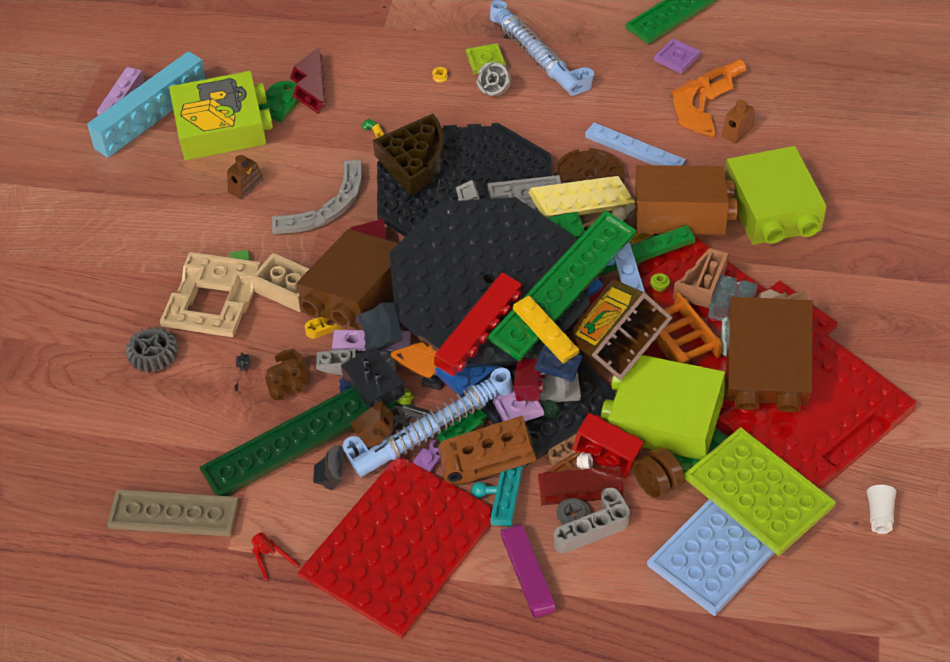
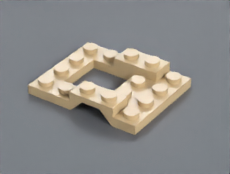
M189 252L183 266L182 281L178 291L172 292L160 319L161 327L234 337L242 314H246L254 294L251 277L261 267L260 262ZM200 287L229 291L220 315L187 311L188 306L193 305Z

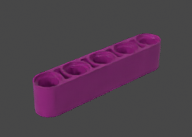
M522 524L501 529L502 541L533 618L554 613L556 610L553 598Z

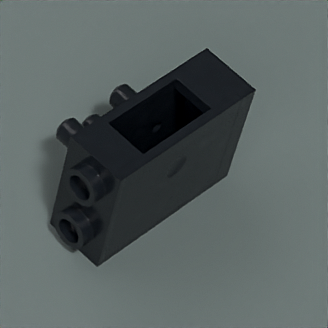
M375 346L341 364L344 379L368 409L380 401L387 405L405 395L404 382Z

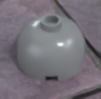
M489 62L483 65L478 72L477 85L486 95L492 97L505 94L511 85L510 72L500 63Z

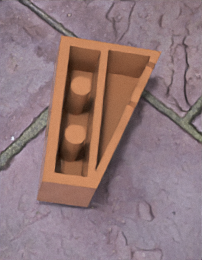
M710 248L696 262V265L691 270L689 269L680 281L678 280L675 283L673 299H675V294L679 292L689 303L711 308L727 267L728 253Z

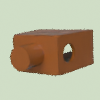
M738 100L736 102V105L727 113L721 137L735 144L754 127L755 109L748 105L745 100Z

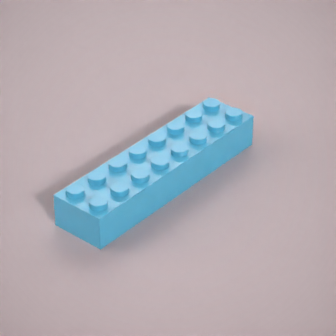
M189 51L87 123L94 149L109 158L173 110L169 86L205 80L206 76L202 59Z

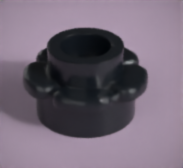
M241 352L240 356H236V367H239L240 371H243V369L248 370L249 354Z

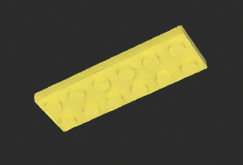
M619 176L533 187L528 192L539 212L546 218L578 212L579 215L604 212L605 210L612 211L616 207L625 208L630 202L633 205L635 204Z

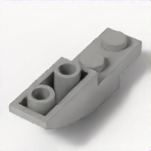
M356 349L317 352L316 368L323 372L342 375L341 364L361 353H357ZM395 350L379 351L392 369L396 370V360L391 358V352Z

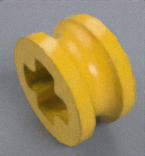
M437 67L432 71L434 81L444 82L448 79L447 70L444 67Z

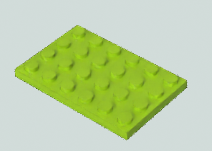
M741 427L684 474L685 480L778 556L832 510L836 504V501Z

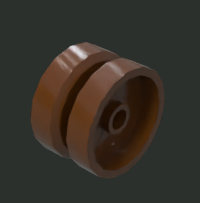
M661 446L655 447L647 453V456H642L636 460L632 466L634 476L640 487L648 496L655 500H660L669 494L670 490H674L684 483V473L679 462L669 450Z

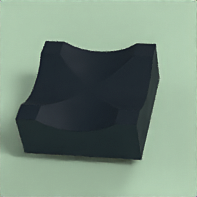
M381 303L374 309L357 315L365 334V350L375 346L378 351H381L403 340L394 303Z

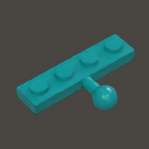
M524 465L500 472L498 486H487L481 481L473 484L471 491L477 498H482L486 494H496L490 519L491 525L512 526Z

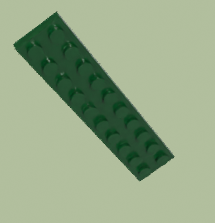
M350 387L199 467L200 472L215 496H227L353 429L351 422L369 409ZM395 400L385 406L388 409L396 406Z

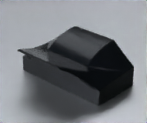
M333 446L328 450L326 456L314 465L313 483L333 490L342 481V446Z

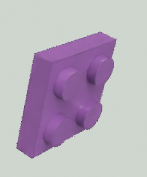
M673 38L654 56V61L682 74L700 57L701 51Z

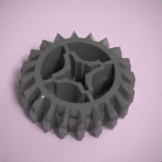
M157 326L154 329L148 327L147 330L141 328L140 333L134 332V337H129L125 353L128 362L134 369H138L140 372L145 370L147 374L149 371L156 373V370L160 369L163 371V367H170V362H175V357L178 356V343L170 330L166 331L164 327L161 329Z

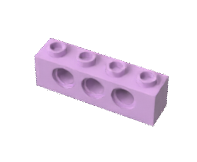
M334 330L332 351L356 349L357 353L365 352L364 331ZM401 330L403 340L381 351L398 350L411 346V331Z

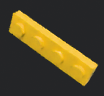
M530 296L513 305V310L562 363L578 355L579 349Z

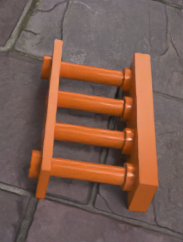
M677 292L674 305L664 310L669 315L679 311L684 318L665 326L654 342L669 361L689 364V360L710 350L717 358L720 357L722 350L721 339L714 335L690 306L688 300ZM688 324L695 330L676 340L672 339L668 334ZM699 337L705 342L704 345L687 353L679 348V346Z

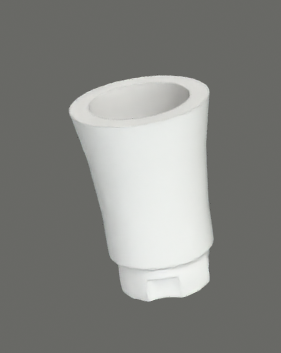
M874 485L866 491L869 501L871 530L878 534H887L893 529L894 504L897 491L888 485Z

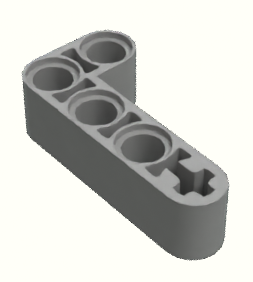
M606 488L601 495L600 511L556 528L553 538L554 549L559 553H568L625 530L629 525L630 510L619 491L615 488Z

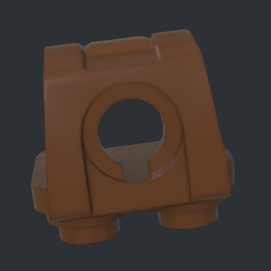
M295 349L279 352L274 357L276 362L282 361V363L267 369L265 381L271 398L282 401L288 396L303 392L305 386L310 384V379L306 371L304 357Z

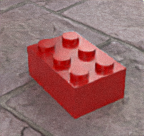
M588 413L577 431L572 450L579 454L582 452L591 453L594 462L627 478L632 470L633 463L638 459L644 442L636 435L628 434L622 431L620 427L605 422L601 417Z

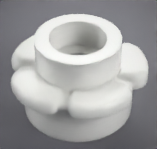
M582 452L577 457V466L583 472L593 468L591 453Z

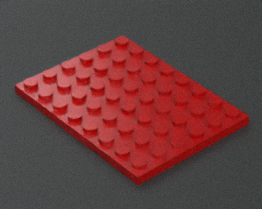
M400 456V458L393 460L318 547L298 571V576L402 639L490 528L493 507Z

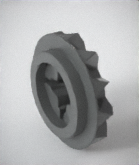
M566 499L557 507V520H560L562 525L590 515V509L580 499ZM570 509L574 513H577L576 518L570 515Z

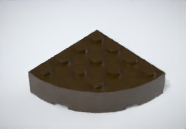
M433 113L373 140L374 156L410 195L419 192L431 183L443 165V132L439 120Z

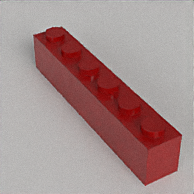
M502 272L434 355V365L453 377L458 371L462 372L467 364L466 361L475 356L478 346L487 341L490 331L499 325L502 316H507L511 310V305L519 301L522 296V284Z

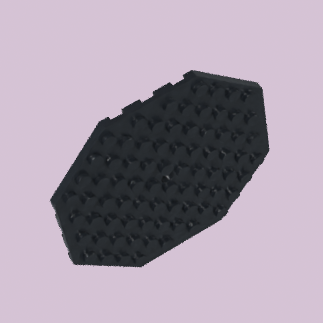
M491 123V126L467 124V127L443 125V165L433 181L419 192L410 195L382 163L377 161L378 220L383 219L384 224L406 237L441 202L458 201L459 197L456 187L471 180L475 183L479 198L490 199L488 183L553 176L551 154L500 123Z
M517 197L443 201L390 251L393 300L399 325H404L414 336L430 344L432 349L437 352L502 272L522 284L520 301L578 239ZM487 276H489V278H492L494 281L492 283H487L484 281V279L487 278ZM587 288L555 322L564 334L574 326L579 317L590 307ZM515 302L511 305L510 312L513 310V305L515 304ZM502 316V318L500 319V323L506 316ZM487 339L484 344L481 343L478 346L475 356L466 361L465 368L517 365L518 360ZM541 339L523 359L539 358L544 346Z

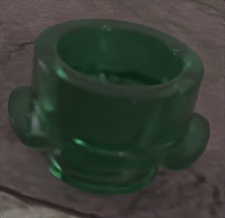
M552 400L541 403L545 417L555 418L557 416L559 408Z

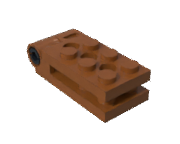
M523 415L444 440L438 445L444 479L450 484L458 483V485H462L537 461L529 429Z

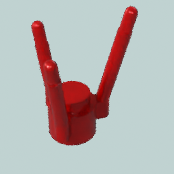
M260 532L252 538L251 543L254 546L252 552L256 556L265 581L268 580V576L260 556L261 553L263 555L269 552L275 554L276 550L295 567H299V564L276 545L272 539H269L264 532Z

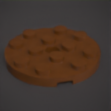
M589 148V151L580 152L577 149L565 154L559 159L554 169V176L559 175L561 184L619 176L623 184L625 181V173L620 160L607 151Z

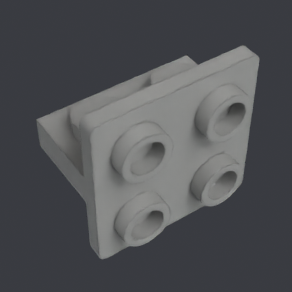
M578 373L573 382L546 374V379H543L544 393H541L540 396L542 403L579 401L581 399Z

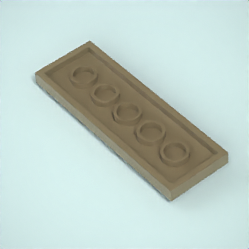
M116 490L107 526L108 529L231 537L239 500L238 497Z

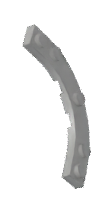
M361 160L344 161V178L339 193L336 197L325 203L322 209L316 212L312 210L295 215L272 216L273 234L312 230L328 224L341 216L354 203L359 194L362 184Z

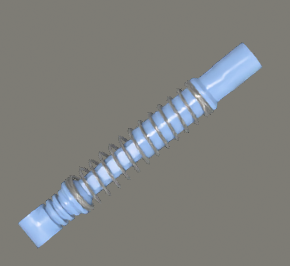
M502 0L491 2L490 20L499 23L504 33L511 37L512 41L518 44L519 48L533 62H536V65L549 78L556 80L571 96L589 91L592 88L594 71L592 69L583 67L569 71L565 62L525 22L507 9L506 2Z
M505 368L495 369L488 380L486 379L484 383L481 382L480 385L467 387V392L463 390L465 396L462 398L457 394V401L454 402L450 398L452 404L447 406L443 402L445 408L440 410L439 406H436L438 409L437 413L434 414L430 410L431 415L423 414V418H416L417 421L414 423L409 422V426L406 428L403 426V429L399 432L396 430V434L392 436L390 434L382 440L381 444L369 450L359 437L351 436L347 438L343 443V449L348 461L361 478L386 462L400 458L401 453L407 454L408 449L413 450L415 445L420 446L421 441L427 442L428 437L434 438L435 433L440 434V427L447 430V423L454 426V419L460 422L461 416L467 418V411L474 414V407L480 410L486 406L488 399L491 400L493 399L492 397L495 398L497 395L509 394L513 390L510 372ZM354 451L359 452L360 455L356 457Z

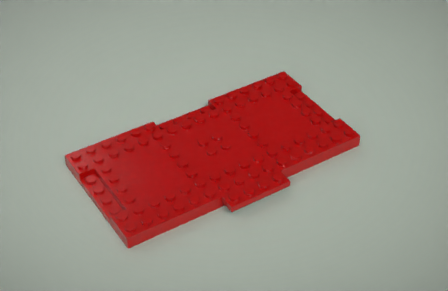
M695 237V243L655 256L643 262L637 268L645 293L662 309L674 305L675 283L678 280L680 281L685 276V273L696 265V262L710 247ZM727 260V267L711 308L689 304L714 335L721 339L722 322L727 317L731 296L758 298L760 293L769 289H765ZM655 274H664L670 280L669 286L664 291H656L651 286V277ZM780 280L769 288L781 294L792 295L797 293ZM606 285L589 298L590 306L607 287ZM812 304V394L807 405H801V410L797 412L778 411L776 403H760L758 409L742 410L735 407V401H725L724 396L716 427L728 437L741 427L822 490L915 411L917 401L828 336L829 333L837 328L838 323ZM677 311L670 315L673 318L667 325L684 317ZM688 324L668 334L672 339L676 340L695 330ZM699 337L679 346V348L687 353L704 345L705 342ZM654 341L642 354L644 356L669 360ZM710 350L689 360V365L724 371L726 385V356L722 352L718 358Z

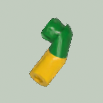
M366 119L362 123L363 129L368 131L371 128L377 138L384 135L380 124L375 121Z

